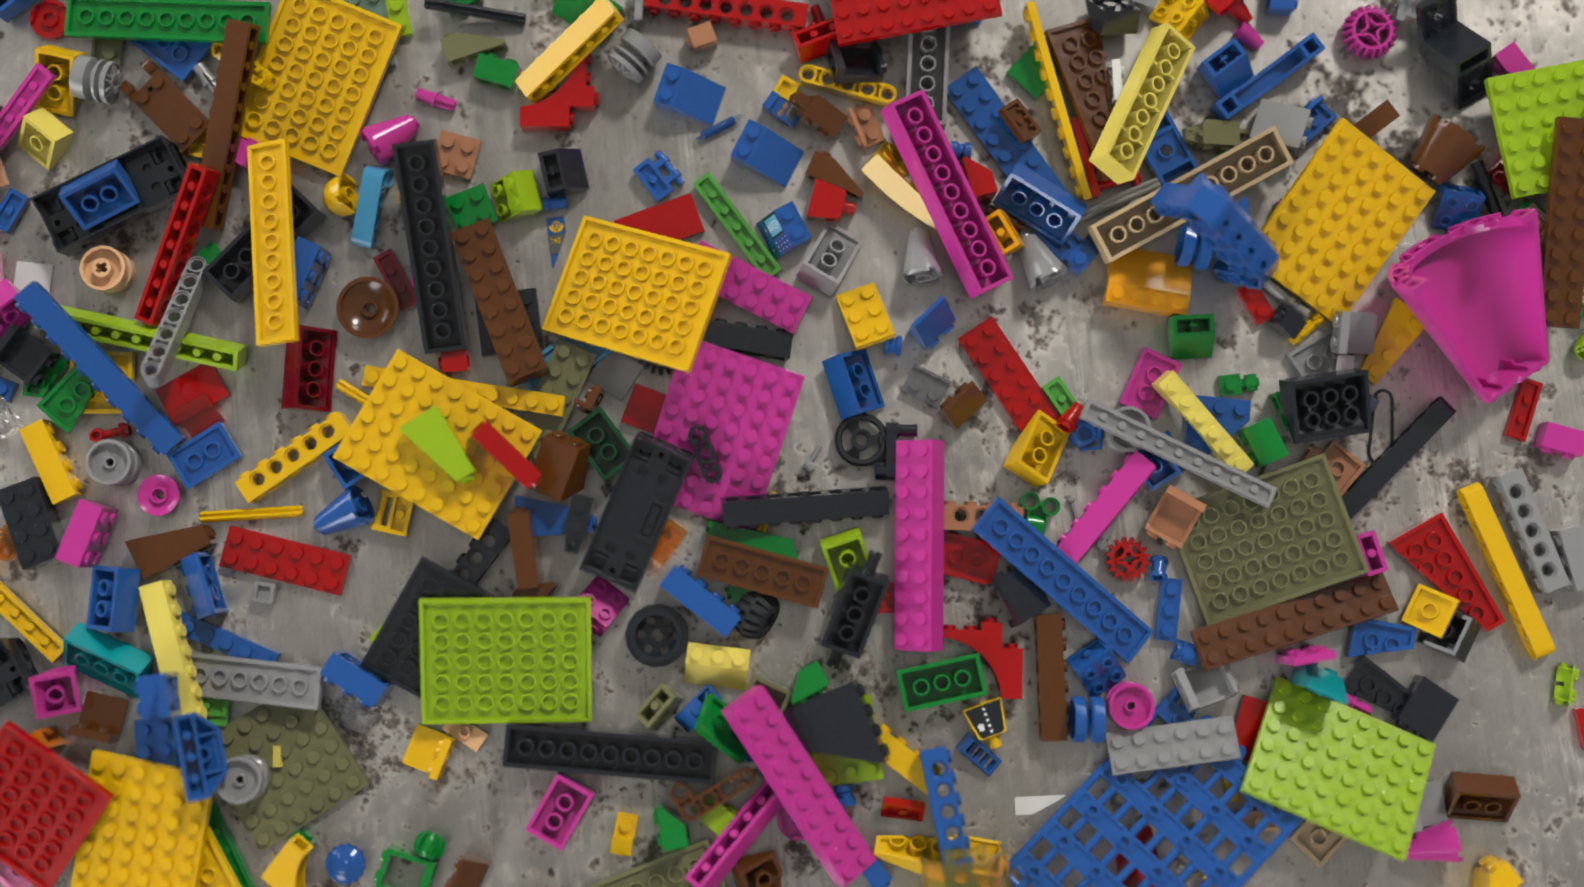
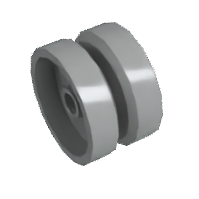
M1124 406L1115 410L1151 427L1148 416L1141 409L1134 406ZM1103 430L1104 444L1110 450L1117 453H1130L1140 449V447Z
M105 439L91 446L86 454L85 466L91 479L97 483L123 486L128 485L137 478L141 471L142 461L140 453L133 445L127 442Z
M244 754L226 760L228 772L216 788L221 798L229 803L241 804L257 799L265 793L269 787L271 775L268 765L262 758L257 755Z

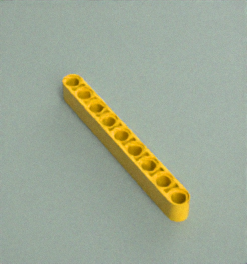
M1474 482L1458 489L1456 493L1528 654L1533 660H1537L1555 652L1554 642L1483 486L1479 482Z

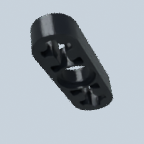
M696 424L688 432L690 443L704 479L709 483H717L723 476L722 466L707 428L704 425ZM695 429H698L699 432L703 431L704 434L701 436L702 442L707 441L708 444H702L697 447L696 444H699L700 441L698 437L693 436L696 432ZM701 449H709L712 453L711 458L703 459L700 456ZM715 461V463H712V468L714 471L718 470L719 472L716 478L708 475L711 469L709 465L705 467L704 464Z

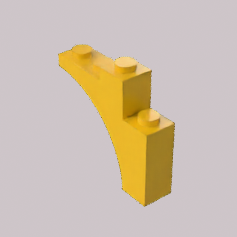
M299 833L286 843L261 877L271 887H306V864L314 846Z

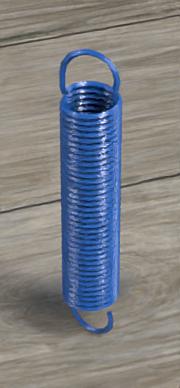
M731 116L701 131V136L705 140L737 124L735 117Z

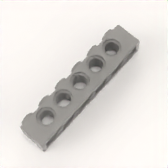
M1513 468L1491 477L1492 488L1499 496L1500 508L1506 513L1508 527L1515 535L1516 546L1522 552L1525 559L1523 561L1524 566L1532 576L1531 582L1538 593H1549L1570 585L1523 468ZM1511 487L1515 490L1514 497L1510 495ZM1519 507H1521L1523 510V515L1521 517L1518 514ZM1527 526H1529L1531 529V534L1529 536L1526 534ZM1535 546L1539 548L1538 555L1534 553ZM1543 565L1547 568L1545 575L1542 572Z

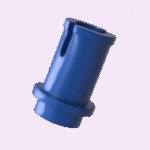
M547 195L545 196L546 198H542L543 210H547V212L553 209H568L566 195L558 197H548Z

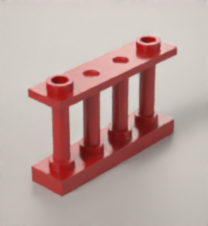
M1077 117L1070 119L1092 199L1089 201L1098 199L1103 189L1131 183L1132 188L1140 185L1142 178L1139 170L1134 180L1121 184L1115 183L1112 179L1104 182L1097 180L1095 173L1098 168L1089 161L1091 150L1086 142Z

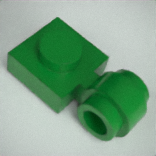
M1240 373L1218 376L1220 397L1241 395L1242 387L1245 388L1246 392L1257 391L1258 386H1260L1259 377H1256V374L1243 375L1244 379L1241 380Z

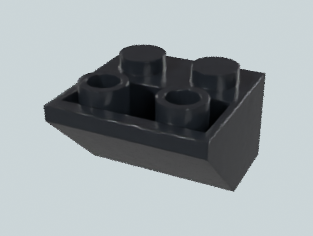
M1085 0L1091 29L1101 36L1137 33L1141 9L1135 6L1134 2L1128 0Z
M557 148L538 153L546 193L549 197L590 189L581 149Z

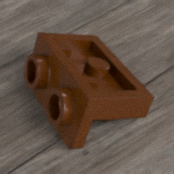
M1018 98L998 111L1021 145L1029 140L1032 141L1042 131Z
M594 384L593 388H588L584 396L586 398L585 402L573 397L572 401L576 403L575 408L589 414V412H593L599 407L606 391Z

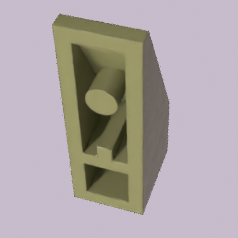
M452 32L440 39L447 63L451 68L477 60L479 53L485 55L487 52L496 54L509 49L505 39L479 35L456 34Z

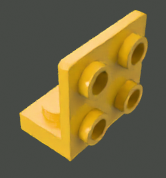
M1161 0L1148 18L1159 25L1168 22L1189 41L1209 16V11L1205 0Z
M417 724L402 763L429 773L428 778L437 781L443 775L457 739L425 725Z

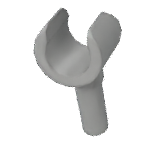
M817 445L812 455L802 465L808 474L816 467L812 461L822 449L820 445Z

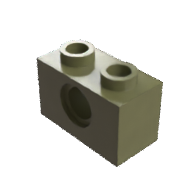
M661 683L634 715L648 729L658 731L684 701V698L671 685Z

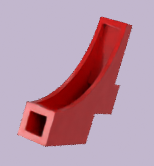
M592 53L586 56L572 70L566 82L553 95L538 103L520 106V128L523 132H572V125H575V113L572 112H596V105H600V94L596 93L594 86H588L592 85V74L588 73V65H592Z
M985 617V621H979V630L976 629L975 625H964V629H955L956 625H943V638L957 640L970 646L987 662L995 677L1001 699H1022L1023 648H1019L1016 643H1005V647H1002L1003 622H997V618Z

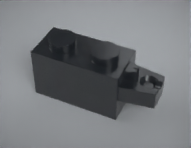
M573 493L563 535H566L565 552L578 554L583 540H587L596 502L595 498Z

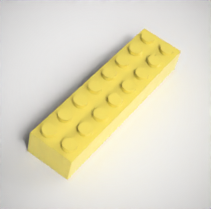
M1168 22L1150 30L1089 159L1092 164L1117 184L1135 179L1195 49V46Z

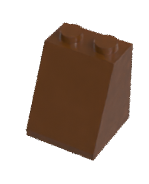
M555 430L544 436L533 464L542 473L540 476L542 480L534 488L530 486L528 489L558 502L571 497L573 493L576 494L582 491L585 486L591 444L583 442L580 438L566 435L565 432Z

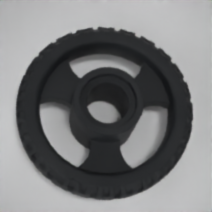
M867 413L844 419L839 424L835 433L836 450L841 458L851 465L859 467L872 465L879 461L886 452V428L878 418ZM859 420L874 424L879 433L871 435L868 430L860 429ZM845 429H849L853 433L851 437L853 447L849 451H845L842 445V435ZM857 435H865L867 443L865 445L857 444ZM871 444L879 447L877 453L872 457L859 459V452L868 449Z

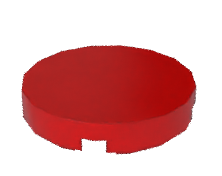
M43 0L44 2L37 3L30 12L29 19L34 32L46 40L55 41L63 38L67 6L58 0Z

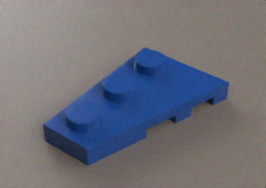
M1373 619L1352 625L1346 657L1414 649L1417 628Z

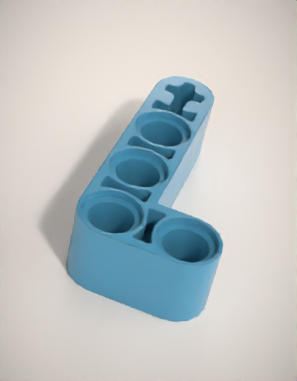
M369 165L364 168L351 237L353 245L374 249L379 232L386 188L391 187L394 179L393 169L377 165Z

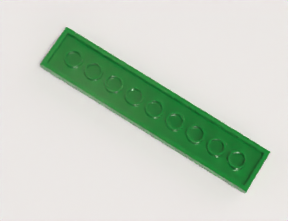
M67 0L64 36L67 38L223 43L227 19H233L260 26L258 44L268 45L272 5L269 2L218 0Z

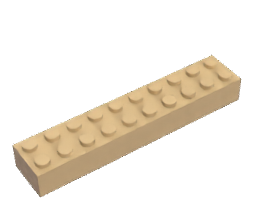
M1273 126L1169 183L1189 186L1199 173H1203L1214 185L1219 184L1231 196H1234L1293 164L1294 161L1276 127ZM1160 188L1086 227L1105 264L1120 258L1186 222V220L1181 218L1163 217L1155 212V207L1150 201Z

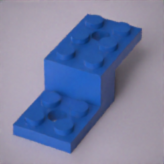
M177 672L138 677V681L135 682V692L139 694L140 703H137V714L141 716V720L181 715Z

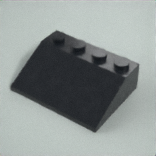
M1353 368L1279 380L1280 400L1293 444L1373 432L1368 370Z

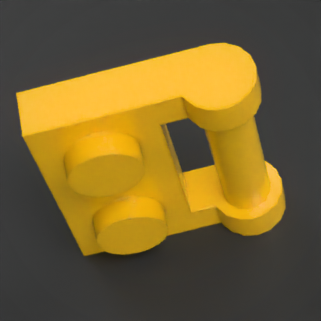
M379 489L378 495H380L377 512L370 529L407 537L415 504L393 491ZM388 497H392L387 526H384L382 523Z

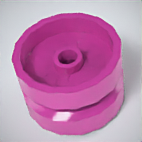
M1121 681L1114 684L1106 692L1104 698L1107 717L1113 723L1126 729H1139L1146 726L1152 719L1155 712V701L1151 692L1146 687L1131 681ZM1129 702H1132L1131 704H1129V705L1131 706V708L1128 709V708H1127V704H1128Z

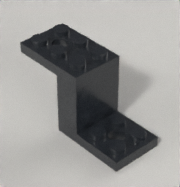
M1424 0L1416 5L1419 53L1452 76L1454 107L1460 110L1487 94L1484 80L1493 77L1491 42L1458 21L1457 0Z

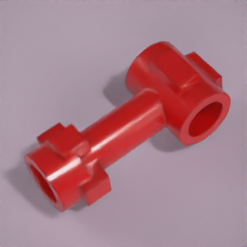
M122 422L118 423V428L102 431L101 428H95L90 432L89 438L96 443L116 436L124 439L132 435V429L129 423Z

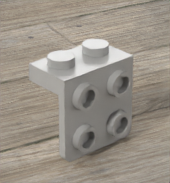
M1335 311L1332 320L1333 334L1330 340L1331 352L1338 354H1372L1374 351L1377 315L1365 312Z
M1426 782L1413 832L1423 831L1422 827L1431 826L1448 820L1442 784L1440 782Z

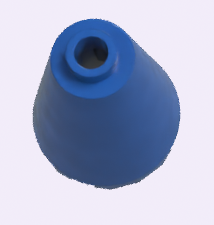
M356 485L349 487L314 517L313 526L315 530L326 535L372 523L373 520L371 519L375 517V513L368 496L364 498L361 495L363 490Z

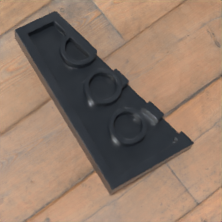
M1365 655L1358 659L1343 678L1346 692L1395 714L1399 712L1411 692Z

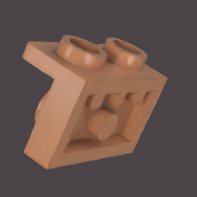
M870 103L852 109V107L848 109L846 121L850 128L853 127L856 133L853 136L857 146L861 145L862 150H866L886 140Z

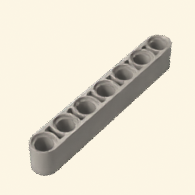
M195 256L188 260L142 363L140 371L149 387H160L165 382L209 278L202 272L207 267L203 257Z

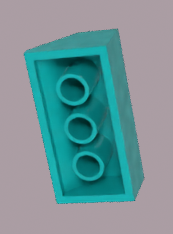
M78 622L63 639V665L70 666L76 664L78 672L136 699L139 698V694L135 692V682L138 681L140 676L151 675L154 656L131 646L129 643L117 640L109 634L86 628V625Z

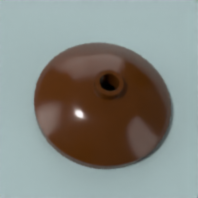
M375 277L357 278L348 283L339 294L336 305L337 316L341 325L350 334L364 339L377 338L387 333L396 323L399 315V300L393 288L385 281ZM373 306L374 312L369 313L368 309Z

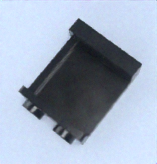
M829 40L826 56L834 84L882 82L884 74L887 73V62L883 60L882 47H879L877 40L872 41L871 48L840 49L837 40Z
M11 323L0 338V365L23 380L26 386L36 388L42 384L46 373L58 362L60 354L22 326Z
M1010 565L1007 567L1008 572L1003 573L1000 571L991 577L993 581L989 582L987 586L989 588L995 586L1013 617L1007 622L1011 628H1014L1050 607L1051 603L1040 588L1017 568Z
M1416 675L1412 680L1415 684L1414 688L1399 712L1392 714L1391 718L1396 721L1395 725L1406 731L1408 728L1414 732V735L1433 742L1459 699L1426 677Z

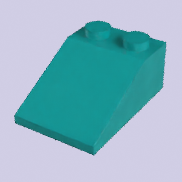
M1317 662L1295 666L1289 680L1291 684L1304 687L1307 691L1324 696L1329 701L1347 705L1348 698L1343 678L1336 676L1338 672L1327 667L1323 670L1317 667Z

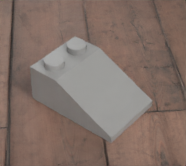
M828 221L796 277L832 297L864 241Z

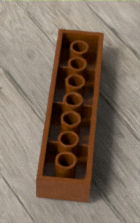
M488 217L452 231L455 247L508 384L513 388L551 373L490 218Z

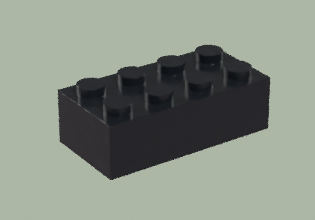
M32 477L0 489V507L22 570H34L58 561L55 557L65 532L56 506L52 504L41 478Z

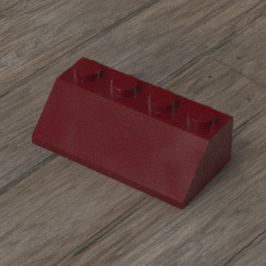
M298 325L299 341L286 343L281 409L331 412L337 330Z

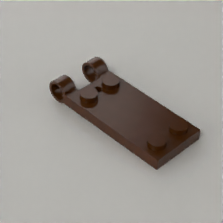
M147 58L140 66L152 78L139 91L127 80L119 86V89L187 155L206 136L209 118L157 65Z

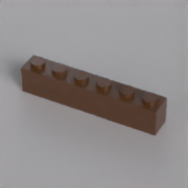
M1060 613L1037 614L1034 616L1039 740L1042 742L1068 741L1067 735L1071 734L1070 723H1067L1066 714L1070 712V707L1065 697V693L1069 691V686L1064 676V672L1068 670V665L1063 651L1067 649L1066 639H1063L1062 630L1066 628L1065 618H1062Z

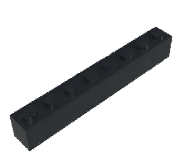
M886 486L720 497L721 522L723 527H727V529H738L739 526L748 525L750 528L760 527V524L779 526L785 522H789L792 525L801 524L802 521L820 523L825 519L838 522L842 521L843 518L861 520L866 516L883 518L884 515H890L889 490Z

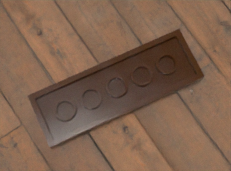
M707 535L696 575L818 609L829 568Z

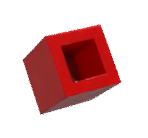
M464 349L441 352V357L438 358L439 369L446 375L471 372L469 351Z

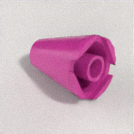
M406 114L363 127L359 130L362 140L366 141L371 155L382 166L393 157L391 144L409 142L419 132L418 127L420 125L414 116L410 117Z
M1445 820L1423 829V831L1413 833L1406 858L1409 860L1463 862V856L1458 857V851H1462L1456 827H1451L1453 820Z

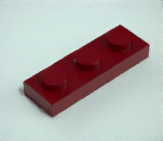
M390 248L375 256L373 260L385 282L397 294L401 311L406 312L417 306L415 290L393 250Z

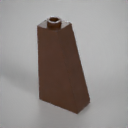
M524 506L515 507L507 514L517 589L536 588L544 581V573L532 510H525Z
M198 525L128 540L125 544L138 569H140L143 579H152L181 564V559L195 552H203L218 544L215 539L217 534L212 527H209V525Z

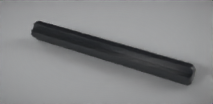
M424 0V8L428 10L525 25L527 16L525 13L445 0Z

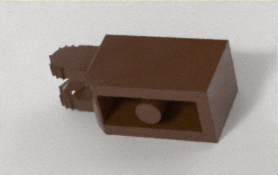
M794 92L790 95L789 100L798 109L796 114L801 117L800 120L807 126L812 125L817 129L816 133L825 139L834 138L848 118L821 95L807 96L802 92Z

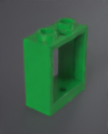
M391 845L383 850L380 861L383 862L381 869L376 871L373 882H376L375 887H395L384 883L393 855L425 865L419 887L432 886L439 859L432 861L417 855L414 851Z

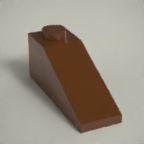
M815 150L805 177L816 181V178L846 190V195L862 201L864 193L835 158L831 157L832 155L829 152Z

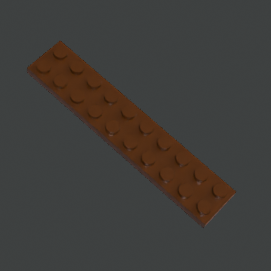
M1555 117L1541 257L1546 327L1580 328L1584 288V118Z
M1381 572L1190 631V635L1204 671L1207 672L1398 611L1399 608L1384 573Z

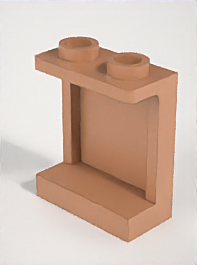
M1167 485L1143 528L1147 530L1146 534L1156 540L1158 537L1166 540L1164 545L1173 550H1176L1177 547L1182 549L1184 542L1207 505L1181 490Z

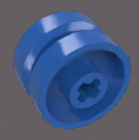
M1186 221L1182 224L1177 237L1174 264L1175 266L1186 268L1191 263L1193 269L1205 271L1210 263L1213 249L1204 244L1203 237L1196 234L1190 228L1191 224Z
M1071 696L1069 702L1070 712L1068 714L1071 742L1084 743L1088 736L1091 743H1103L1106 732V711L1103 697L1090 696L1086 703L1083 696Z

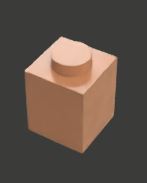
M710 21L687 29L688 36L685 39L689 49L693 48L695 54L718 46Z

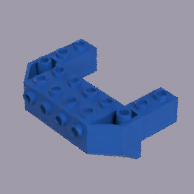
M1199 173L1189 186L1165 182L1150 202L1154 205V210L1157 214L1163 217L1170 216L1174 219L1181 218L1191 224L1190 228L1196 234L1203 237L1204 244L1214 249L1219 260L1212 269L1217 274V279L1222 283L1228 282L1235 286L1241 285L1248 289L1261 290L1278 269L1279 254L1275 244L1225 188L1219 184L1214 185L1203 173Z

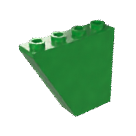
M712 521L708 522L709 527L705 528L707 535L798 559L792 539L744 528L727 529V527H723V524ZM727 584L728 587H725L727 598H732L733 602L739 601L743 595H748L746 592L751 591Z

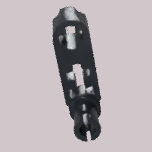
M886 422L885 462H875V480L895 481L897 438L899 436L917 437V424Z

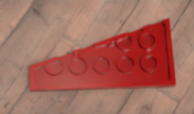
M1442 512L1435 514L1386 542L1441 593L1460 600L1458 608L1481 624V628L1484 631L1488 632L1506 622Z

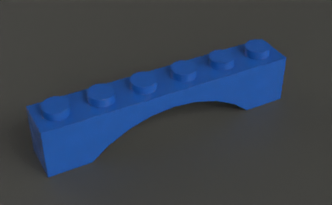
M1314 32L1261 72L1217 101L1209 110L1217 120H1230L1317 57L1325 49L1324 45Z

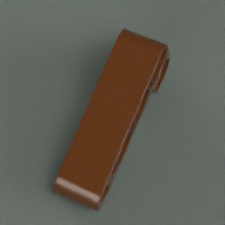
M1387 99L1353 126L1368 138H1371L1397 119L1400 114Z
M743 766L697 795L693 794L687 783L676 782L670 790V796L682 817L687 821H694L749 788L755 781V772L751 767ZM742 772L750 773V781L747 782L745 779L740 781L739 785L741 787L738 788L733 777L739 780L742 778ZM727 782L733 785L734 789L731 793L723 792L722 785ZM676 787H683L686 790V795L678 797L675 795L674 789ZM706 794H712L715 797V802L713 804H706L703 797ZM688 805H693L696 807L697 813L690 816L686 813L685 808Z

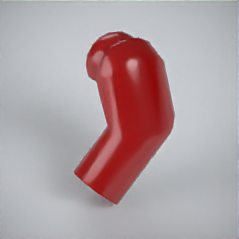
M819 4L811 6L810 10L813 20L807 27L825 21Z

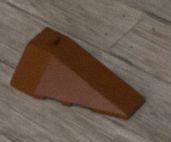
M774 851L746 855L739 859L731 869L738 887H782V868Z

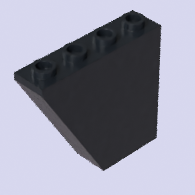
M857 680L813 697L803 704H796L784 710L794 734L806 751L881 764L890 759L888 745L886 743L883 744L880 737L882 735L881 728L873 720L872 715H874L872 706L864 698V695H866L865 689Z

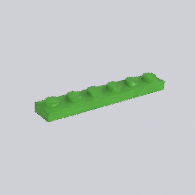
M709 171L693 183L754 267L771 276H776L783 270Z

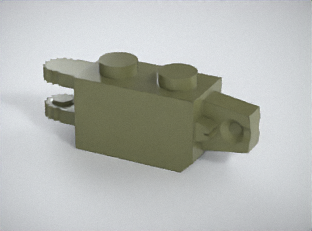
M1206 119L1194 127L1182 129V141L1193 144V148H1200L1203 152L1219 150L1220 153H1224L1244 142L1240 141V136L1250 135L1248 129L1240 128L1239 121Z

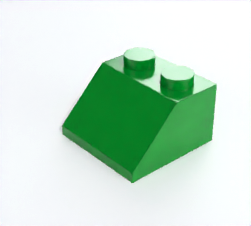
M1270 417L1258 420L1237 431L1239 435L1237 439L1240 445L1246 448L1247 456L1256 468L1289 455Z

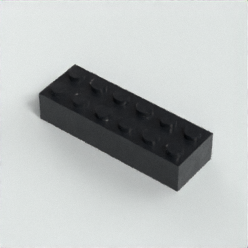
M291 184L295 243L298 236L305 238L326 216L298 188ZM251 223L202 271L226 296L238 304L254 289Z

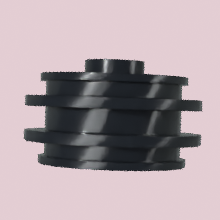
M663 604L645 606L638 610L628 621L625 632L627 648L631 655L643 665L654 668L667 666L678 660L686 650L689 640L688 625L682 614L673 607ZM649 617L654 618L655 622L653 625L647 624ZM668 618L670 625L664 626L662 623L663 619ZM659 629L660 633L663 634L661 641H657L656 637L653 636L654 630ZM640 630L645 631L646 636L644 638H639L638 632ZM672 632L677 634V639L674 641L669 638ZM647 644L653 648L650 653L645 651ZM667 646L668 652L663 654L660 648Z

